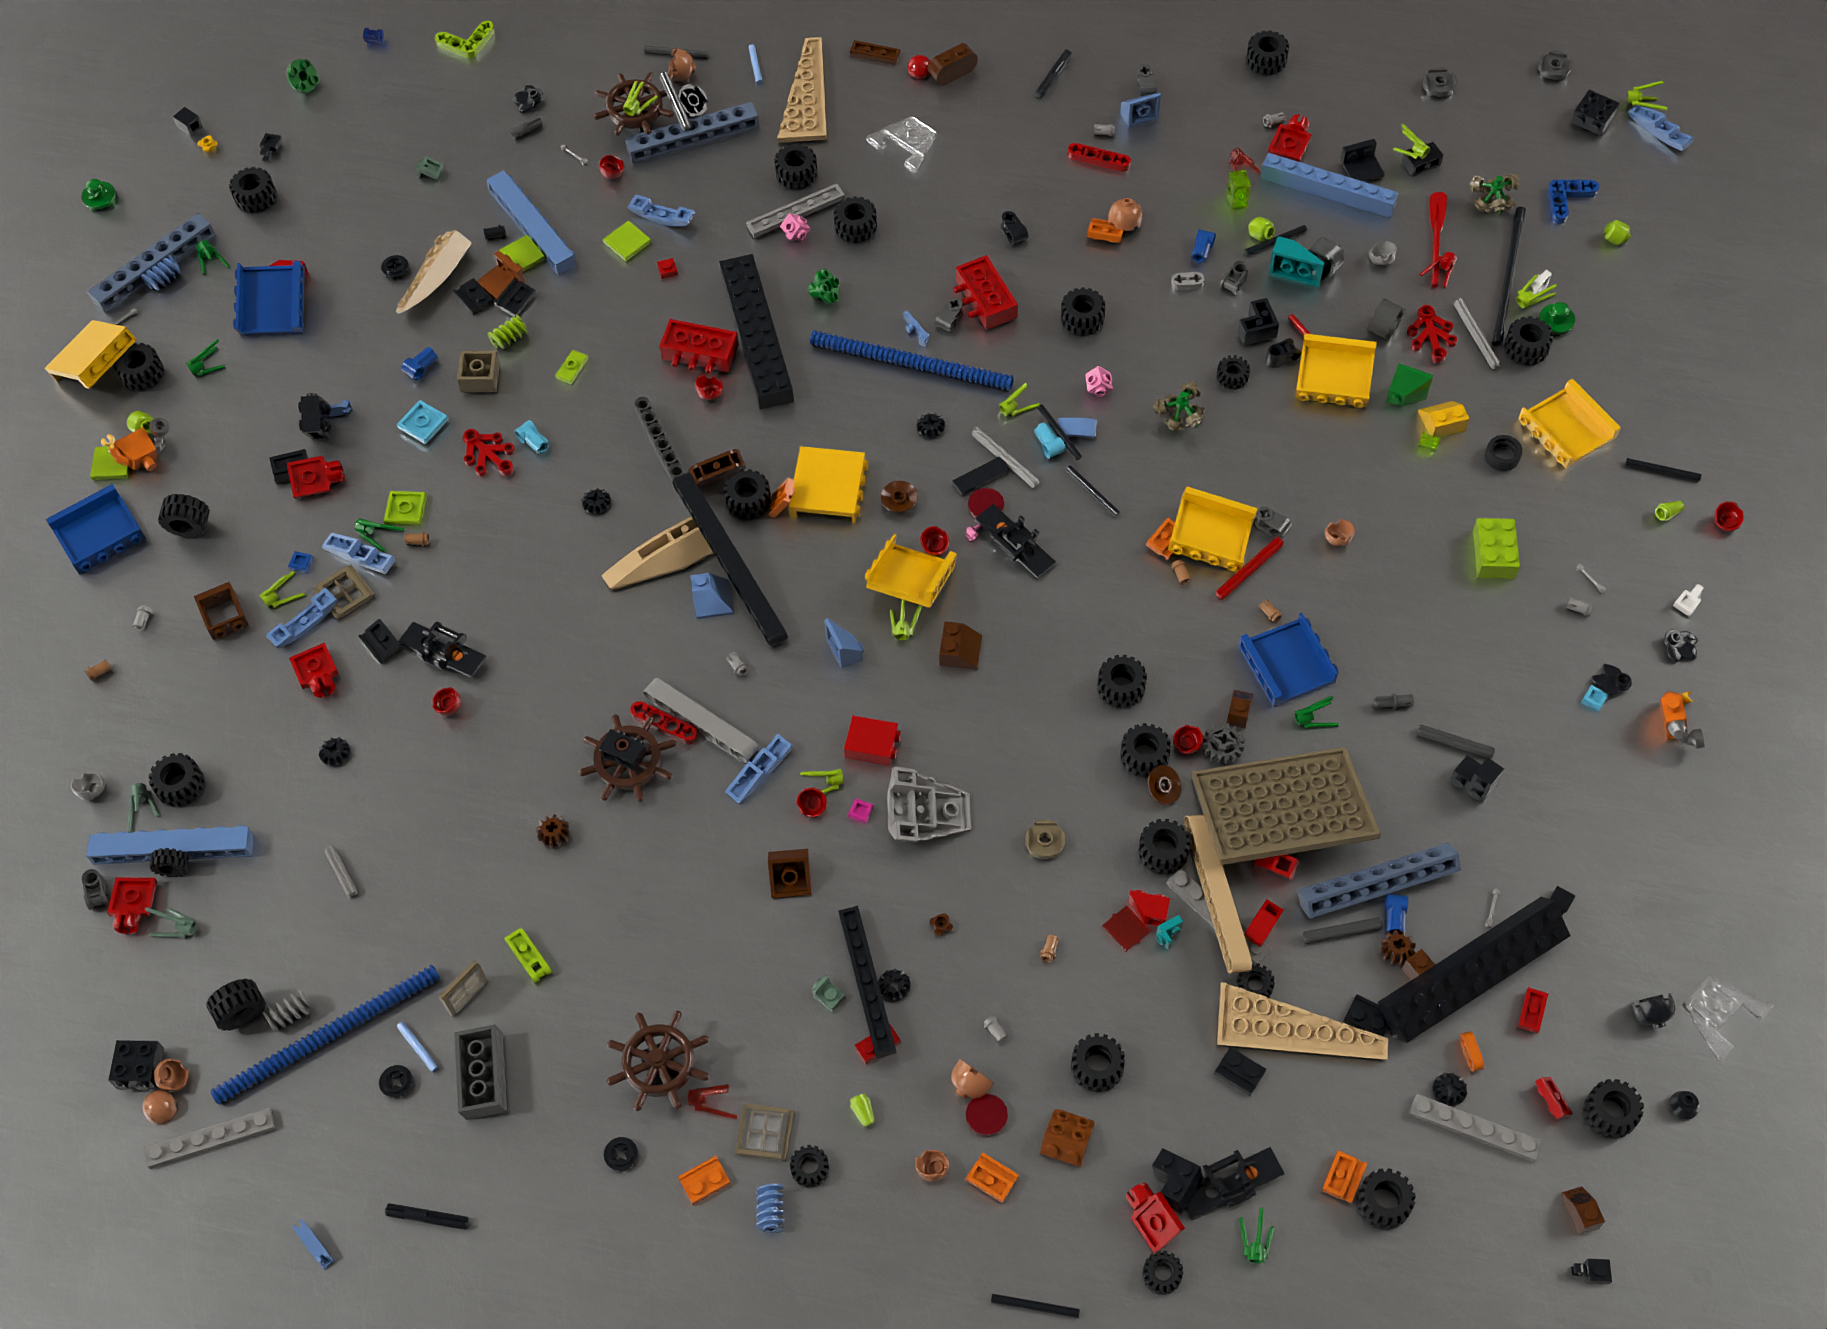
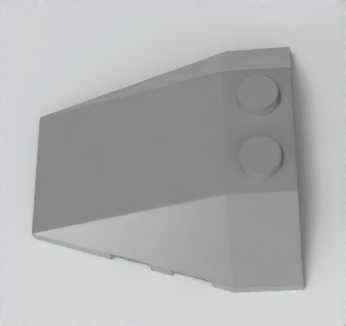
M893 767L887 792L888 831L895 840L919 842L971 830L969 793L949 784H941L935 781L933 777L929 776L928 778L918 774L917 770Z

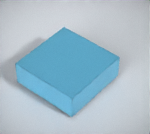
M1591 685L1581 703L1600 711L1609 694Z

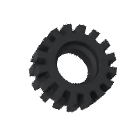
M1229 355L1227 359L1224 357L1222 361L1220 360L1217 369V379L1219 383L1222 382L1221 386L1227 385V389H1230L1231 386L1235 390L1236 386L1240 389L1242 385H1246L1250 374V365L1247 364L1246 359L1242 361L1243 357L1241 356L1238 359L1237 355H1234L1233 358ZM1234 369L1239 371L1240 374L1230 375L1227 373V370Z
M169 848L154 850L150 863L151 872L160 874V876L167 875V877L186 875L189 855L186 852L182 853V850L176 851L174 848L172 850H169Z
M1252 963L1251 971L1239 972L1236 987L1270 998L1275 986L1274 975L1271 976L1272 971L1270 969L1266 970L1267 967L1265 965L1261 968L1259 963H1256V966H1253ZM1251 977L1260 978L1263 982V987L1260 990L1251 989L1247 984L1248 979Z
M807 1145V1148L801 1146L799 1151L796 1149L794 1151L795 1155H792L790 1158V1170L793 1179L799 1185L804 1184V1187L807 1188L808 1185L815 1187L817 1183L819 1185L822 1184V1180H825L829 1173L827 1155L824 1154L822 1149L819 1150L818 1146L813 1148L811 1145ZM814 1159L818 1163L817 1170L810 1174L803 1172L801 1169L803 1161Z
M1165 1250L1163 1253H1160V1251H1156V1254L1152 1253L1146 1259L1142 1273L1145 1285L1148 1284L1150 1290H1155L1154 1293L1162 1292V1295H1166V1292L1172 1293L1174 1289L1179 1287L1184 1272L1180 1259L1178 1257L1175 1258V1254L1172 1252L1168 1254V1251ZM1158 1265H1166L1170 1268L1172 1274L1168 1280H1159L1155 1276L1154 1270Z

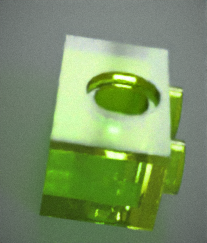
M1246 169L1229 172L1226 198L1231 210L1248 207L1251 183Z

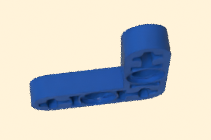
M1594 180L1551 181L1548 187V197L1552 220L1555 223H1564L1569 214L1567 197H1594L1598 193L1599 183ZM1574 186L1578 190L1573 191L1569 187ZM1556 199L1561 200L1562 203H1561V204H1557V203L1554 202V200H1556Z

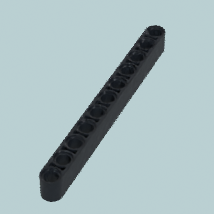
M687 472L673 479L672 484L768 645L773 647L787 640L788 635L692 475Z

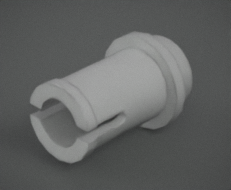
M1284 112L1274 115L1267 114L1263 117L1264 126L1269 128L1272 125L1285 123L1286 121Z
M1112 123L1110 125L1095 124L1094 129H1101L1094 130V135H1109L1111 137V135L1114 136L1115 125H1112Z
M1570 597L1567 609L1583 613V616H1585V614L1590 615L1593 605L1589 604V601L1586 603Z
M141 605L136 610L137 615L132 627L143 631L148 617L152 613L151 608Z
M736 652L730 653L729 656L732 659L727 656V662L733 667L736 675L744 676L748 672V665L742 662Z
M992 1015L983 1022L984 1028L989 1030L997 1043H1000L1008 1037V1034L998 1023L999 1019Z

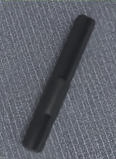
M1066 49L1061 54L1036 90L1035 95L1037 97H1044L1070 60L1071 51Z
M388 1203L385 1208V1215L389 1217L464 1230L468 1228L470 1222L467 1216Z

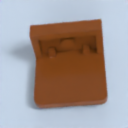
M500 251L494 254L497 266L478 279V283L495 299L500 296L514 277L519 282L525 283L523 268L518 263L515 264L507 254L504 255Z
M1055 1109L1044 1134L1040 1154L1081 1167L1095 1122L1086 1117Z

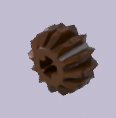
M553 814L550 819L546 816V821L539 820L540 826L536 827V832L538 834L537 838L539 841H542L543 846L549 845L553 849L555 844L561 847L562 841L567 842V836H570L571 832L569 823L565 821L564 817L560 816L557 818V815Z
M1397 930L1393 931V934L1388 932L1381 941L1380 953L1385 954L1384 960L1391 959V965L1397 961L1399 966H1401L1403 961L1405 962L1416 953L1414 951L1416 943L1411 942L1412 936L1405 937V931L1401 934Z

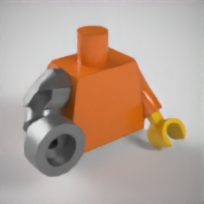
M163 418L153 419L150 422V432L153 434L152 441L144 427L117 441H115L113 435L108 434L107 438L110 442L108 443L103 438L101 444L109 447L108 451L117 463L127 467L130 466L133 470L144 466L147 471H152L157 466L154 460L157 459V455L162 452L166 445L164 435L168 433L169 425Z
M1665 692L1663 697L1660 698V711L1667 740L1677 739L1682 744L1685 743L1686 745L1693 746L1695 749L1705 748L1701 728L1692 730L1690 734L1687 733V718L1684 705L1694 702L1689 697L1692 692Z

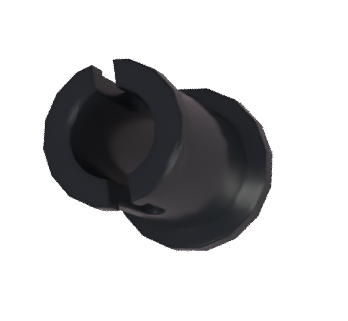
M500 224L498 227L483 229L485 239L503 238V236H506L505 226Z

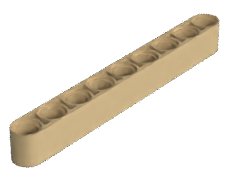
M1204 814L1185 816L1184 829L1189 833L1190 849L1227 971L1229 973L1249 972L1252 969L1251 956L1223 865H1220Z

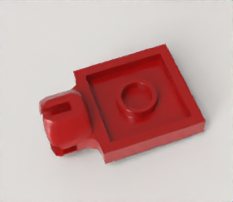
M1295 114L1287 125L1280 124L1267 153L1300 162L1312 134L1307 132L1309 120L1303 116L1301 121L1298 122L1300 114Z
M323 456L287 463L294 499L331 492L330 487L333 483L343 482L345 479L343 466L339 460L326 462Z
M325 642L289 658L302 689L311 688L314 696L317 698H326L323 692L326 689L329 696L334 693L335 684L333 677L339 673Z
M115 878L107 914L109 917H115L113 928L116 932L126 935L128 928H130L129 935L135 934L140 920L143 917L150 916V912H147L145 908H152L158 882L156 878Z
M1143 1182L1142 1185L1137 1184L1126 1193V1199L1134 1209L1131 1219L1154 1254H1156V1251L1161 1252L1185 1229L1161 1191L1154 1194L1149 1185Z

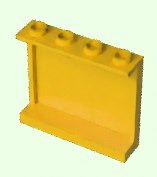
M92 320L45 369L55 381H58L62 376L79 380L85 388L89 389L137 339L125 326Z
M1304 334L1295 398L1302 401L1313 400L1320 403L1329 402L1336 403L1337 405H1353L1358 408L1368 407L1377 342Z
M1573 378L1567 381L1563 390L1528 410L1523 407L1518 418L1522 425L1526 426L1533 436L1544 445L1545 449L1550 451L1565 468L1615 440L1621 429Z
M800 446L793 488H795L793 497L790 498L791 502L789 504L790 517L797 518L798 512L852 517V523H855L856 516H860L861 507L858 504L863 499L861 487L865 486L866 482L864 471L868 470V460L865 459V453Z
M1186 486L1179 505L1168 550L1178 555H1185L1194 560H1201L1213 566L1227 568L1229 571L1238 572L1244 564L1243 559L1257 508Z
M894 534L890 540L886 541L884 550H880L878 559H874L871 569H867L865 574V580H867L866 588L930 608L955 568L957 553L950 551L945 559L895 544L897 535Z

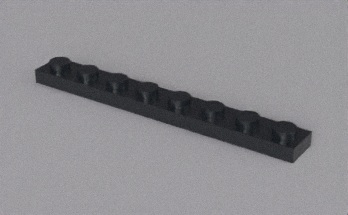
M854 906L838 910L876 1059L897 1054L859 908Z

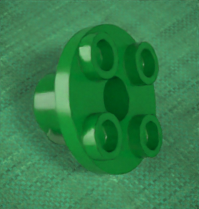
M297 59L289 64L286 75L290 86L300 93L312 91L316 84H318L319 77L311 62L307 59Z
M98 179L87 181L86 188L81 194V199L90 211H96L115 204L116 191L110 183Z
M826 268L817 271L815 282H810L808 287L810 296L813 299H822L827 304L837 302L839 300L838 287L840 286L838 278L834 277Z
M1563 302L1545 306L1539 315L1540 321L1544 320L1546 325H1550L1553 335L1568 333L1575 324L1574 313Z

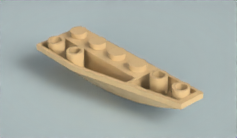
M456 229L451 232L447 231L444 235H439L434 241L435 246L426 253L427 258L407 289L405 296L399 301L396 310L398 314L408 310L430 295L455 269L471 245V242Z
M689 517L634 549L601 576L609 589L615 590L686 569L714 553L692 517Z

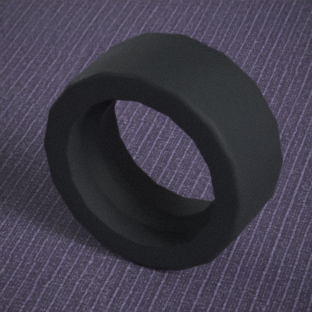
M1499 435L1492 438L1488 443L1485 458L1487 463L1494 469L1508 471L1518 465L1523 449L1517 439L1508 435ZM1496 447H1506L1514 453V457L1512 459H1501L1494 454L1493 449Z

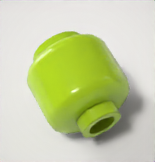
M1256 217L1248 226L1250 236L1261 242L1271 239L1275 233L1273 222L1263 217Z
M1620 220L1610 221L1603 231L1605 239L1617 246L1623 242L1627 243L1631 237L1629 225Z
M134 411L127 419V427L131 432L144 427L149 435L151 433L150 422L153 420V417L143 411Z

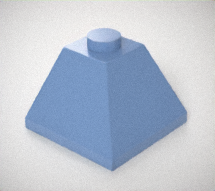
M1156 93L1121 102L1120 114L1127 127L1158 119L1161 94Z
M711 573L690 575L697 619L734 614L730 580Z
M824 619L827 641L841 669L862 661L864 649L861 642H857L854 635L830 619Z

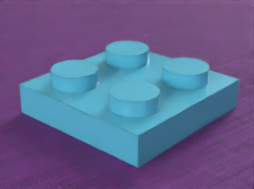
M419 400L397 423L398 429L427 444L449 419L444 413Z

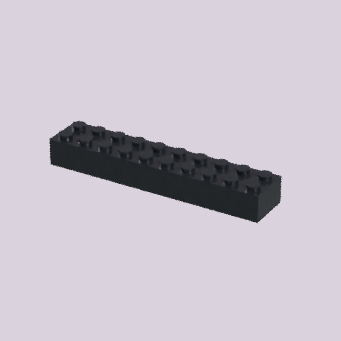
M753 254L719 261L722 280L759 410L794 402L793 388Z
M1539 897L1378 1001L1393 1037L1405 1043L1410 1042L1569 938L1571 935L1556 901Z

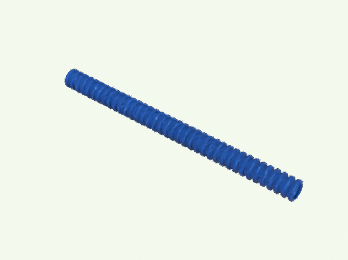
M816 330L812 332L810 337L811 346L826 347L828 350L831 348L833 351L836 349L837 352L852 353L854 356L858 354L859 357L879 359L880 362L884 360L885 363L900 364L902 367L905 365L907 368L910 366L911 369L926 370L928 373L932 371L933 374L953 376L954 379L958 377L959 380L975 381L976 384L980 382L981 385L996 386L998 389L1001 387L1002 390L1006 388L1007 391H1010L1013 386V375L997 374L996 371L992 373L991 370L976 369L974 366L970 368V365L966 367L965 364L949 363L948 360L944 362L943 359L928 358L926 355L923 357L922 354L918 356L917 353L901 352L900 349L896 351L895 348L880 347L878 344L875 346L873 343L870 345L869 342L854 341L852 338L849 340L847 337L844 339L843 336L823 334L821 331L817 333Z
M429 965L430 968H424V971H419L416 976L413 974L412 978H406L407 981H401V984L394 985L393 989L390 987L389 991H383L382 995L378 994L377 998H371L370 1002L368 1000L365 1001L366 1004H360V1007H355L354 1011L351 1012L349 1010L347 1015L342 1014L341 1018L337 1017L336 1021H330L331 1024H325L324 1028L319 1027L318 1031H312L313 1034H307V1037H302L299 1042L296 1040L295 1044H289L288 1048L284 1047L283 1051H277L276 1055L271 1054L270 1058L266 1057L265 1061H259V1064H254L253 1068L248 1067L246 1072L241 1071L240 1075L236 1074L235 1078H229V1081H224L223 1085L218 1084L217 1088H211L210 1092L217 1104L221 1105L222 1101H228V1098H233L234 1094L239 1095L240 1091H246L247 1087L251 1088L252 1084H258V1081H263L264 1077L269 1078L270 1074H276L277 1070L281 1071L282 1067H288V1064H293L294 1060L299 1061L300 1057H306V1054H311L312 1050H318L317 1047L320 1046L322 1048L323 1044H329L330 1040L334 1041L335 1037H341V1034H346L347 1030L350 1029L352 1031L353 1027H359L358 1024H364L365 1020H371L370 1017L373 1016L375 1018L377 1013L382 1014L383 1010L387 1011L388 1007H394L393 1004H399L400 1000L405 1001L406 997L410 998L411 994H417V991H422L423 987L428 988L430 983L433 985L434 981H440V976L435 967Z

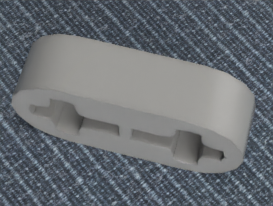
M1199 272L1176 273L1172 276L1171 286L1177 291L1199 290L1204 286L1205 277Z

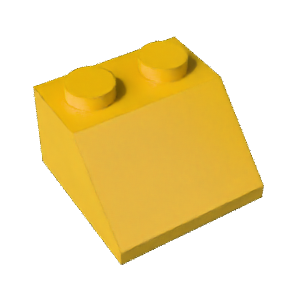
M1454 401L1418 410L1431 440L1465 432L1470 419L1463 404Z

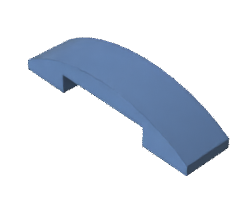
M636 194L628 205V209L637 215L668 226H686L695 214V210L679 207L678 210L653 204L650 198Z
M324 588L311 598L313 602L284 626L281 623L266 634V637L277 648L294 642L321 622L335 606L337 599Z

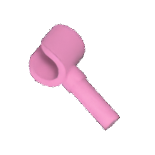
M977 524L974 527L967 528L966 537L969 541H974L978 537L977 531L982 527L981 525Z

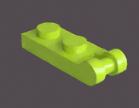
M522 927L504 938L534 984L539 982L540 978L544 975L548 976L552 973L550 967ZM539 964L541 968L534 971L533 967Z

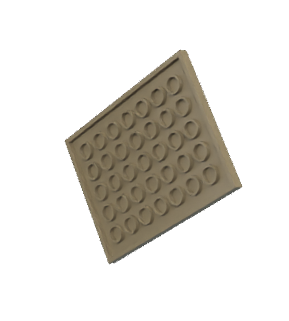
M1346 747L1191 772V778L1220 865L1380 839L1381 833Z

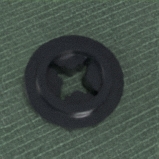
M393 255L382 262L381 270L385 277L389 276L391 279L393 277L399 278L400 275L405 276V272L409 271V263L405 257Z
M929 412L926 415L921 414L920 419H917V430L924 437L934 438L941 435L945 430V421L936 412L934 414ZM929 421L933 423V429L928 424Z
M598 487L596 490L590 489L588 493H584V497L581 499L582 506L588 513H603L610 507V494L605 489L600 490ZM598 497L599 500L595 505L593 500H595V498Z
M331 737L330 740L324 741L323 745L319 747L318 755L324 764L337 766L348 759L350 746L346 740L340 737ZM336 747L338 752L331 754L329 750H334Z
M896 968L886 970L884 974L880 975L878 981L881 995L890 1001L903 999L911 988L909 976L904 971L897 970ZM891 978L895 982L899 981L898 991L893 986L889 987L891 985Z
M390 1066L380 1076V1090L391 1099L393 1097L401 1098L413 1086V1076L405 1066ZM391 1077L396 1080L400 1079L401 1087L397 1085L392 1087Z
M1444 1072L1437 1076L1433 1083L1434 1096L1440 1103L1448 1106L1459 1105L1464 1101L1468 1093L1467 1084L1462 1080V1076L1459 1077L1454 1072ZM1452 1082L1453 1088L1456 1090H1453L1450 1096H1448V1089L1445 1087Z
M617 1137L611 1140L604 1149V1160L607 1166L615 1171H625L629 1167H633V1164L638 1159L636 1144L626 1137ZM615 1149L621 1152L625 1150L626 1160L621 1157L616 1159L618 1155Z

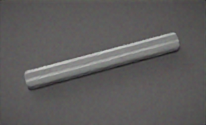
M1462 298L1456 299L1454 306L1491 369L1499 368L1501 362Z
M976 427L972 430L974 438L996 457H1000L1004 464L1028 485L1035 488L1039 484V479L981 428Z

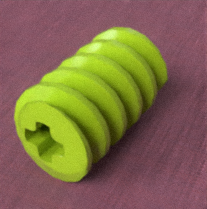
M517 314L516 318L512 317L510 321H505V325H499V329L494 328L493 332H488V337L494 347H500L504 350V343L510 346V339L516 342L515 336L521 339V332L525 335L528 334L526 325Z

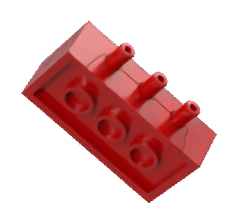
M987 255L956 267L958 286L953 287V292L956 294L963 291L966 298L961 299L962 306L971 304L974 309L968 312L970 319L978 316L985 329L988 330L1018 318V304Z
M669 319L659 349L661 359L672 361L671 365L673 367L683 363L688 364V369L694 371L695 367L699 366L706 368L705 372L711 374L713 369L724 372L730 371L739 347L738 334L735 331Z

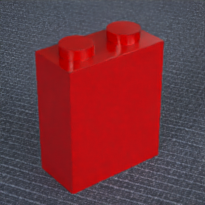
M852 715L844 746L845 758L891 766L892 759L895 760L897 756L896 742L899 743L901 739L898 723Z

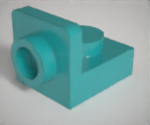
M1180 915L1160 924L1157 928L1156 938L1159 944L1164 945L1166 949L1171 948L1172 944L1169 935L1173 937L1180 933L1183 920Z

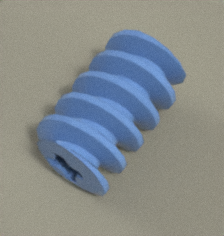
M168 256L169 259L164 258L163 263L159 262L157 264L158 267L153 266L152 271L147 270V275H141L142 280L151 290L154 288L159 291L158 284L164 287V280L170 283V276L176 279L175 272L179 275L182 274L180 267L171 256Z
M767 1184L760 1186L756 1190L758 1195L756 1202L759 1204L756 1207L758 1212L756 1219L759 1221L756 1224V1228L762 1232L778 1233L784 1230L783 1227L778 1226V1224L784 1223V1219L778 1218V1216L784 1214L783 1210L778 1209V1207L784 1205V1202L778 1201V1199L784 1197L783 1193L778 1192V1190L784 1188L782 1184Z

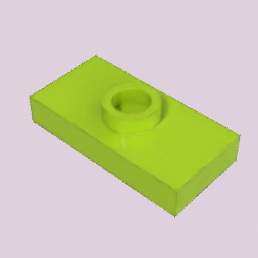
M572 350L556 373V379L572 385L588 361V355Z

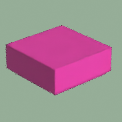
M855 798L849 810L848 818L866 824L874 805Z

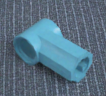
M530 420L514 431L517 438L522 443L526 442L537 454L546 452L550 445L549 441L538 432L537 427Z
M1043 422L1034 429V433L1041 442L1044 454L1048 459L1066 452L1063 440L1055 435L1048 423Z

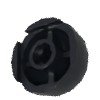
M691 84L684 85L679 89L677 94L688 119L704 114L707 110L706 102H708L705 92L700 87H694Z
M1668 993L1669 998H1664L1663 994L1639 1000L1640 1003L1635 1006L1634 1002L1630 1003L1635 1018L1643 1025H1653V1029L1665 1027V1022L1673 1018L1676 1010L1673 994Z

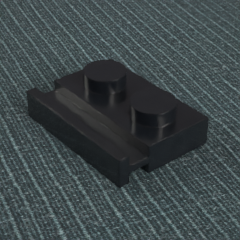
M514 277L494 304L516 318V314L519 315L536 294V291L522 281L519 282Z
M474 278L459 286L458 290H453L454 295L473 316L475 312H480L494 303L493 298Z
M306 449L269 457L275 483L290 481L287 463L308 459Z
M380 618L369 626L365 633L358 636L381 664L384 659L389 658L402 647Z
M1356 994L1343 1022L1352 1027L1384 1037L1388 1024L1379 1005Z
M1229 1047L1215 1069L1214 1074L1251 1096L1267 1069Z

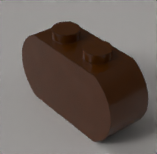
M961 43L935 56L929 63L928 73L939 85L944 86L972 72L977 65L978 57L967 44Z
M733 449L696 463L688 471L698 487L703 488L733 476L734 472L739 473L740 470H745L746 465L740 451Z

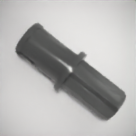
M537 116L527 122L523 121L519 126L510 129L512 137L516 139L526 133L530 134L531 130L541 126L543 123L541 118Z
M1394 693L1391 696H1376L1373 702L1376 708L1392 707L1396 709V707H1413L1414 704L1411 702H1414L1412 694L1396 695Z

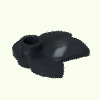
M527 85L522 88V91L517 92L513 96L512 101L520 103L519 112H524L531 109L534 104L542 102L543 92L538 88L535 89L532 85Z
M1674 629L1665 633L1664 643L1667 646V654L1675 663L1680 660L1681 656L1691 660L1697 658V650L1694 644L1698 642V639L1694 634L1688 631L1679 632Z
M1609 664L1603 665L1604 674L1592 676L1593 682L1599 687H1603L1602 691L1606 694L1612 695L1620 691H1627L1632 685L1631 677L1628 674L1622 673L1619 668Z

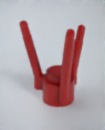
M1446 252L1443 257L1439 256L1436 261L1419 275L1423 276L1440 263L1441 268L1447 271L1443 287L1446 288L1454 268L1453 266L1457 260L1456 255L1452 252Z

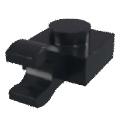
M265 133L260 143V155H264L262 161L269 162L272 151L277 152L283 141L281 135Z
M1587 1259L1585 1264L1574 1263V1266L1570 1267L1571 1276H1587L1588 1283L1610 1284L1612 1282L1609 1259Z

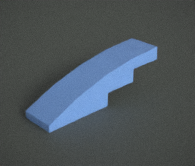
M1635 106L1628 111V116L1643 129L1680 151H1683L1693 143V137L1680 132L1679 125L1666 121V114L1643 106Z
M332 532L321 546L323 549L345 560L384 574L388 572L396 560L393 555L379 552L376 547L362 544L356 538Z
M777 733L766 749L763 747L752 762L748 761L726 789L725 793L741 804L766 780L794 746Z

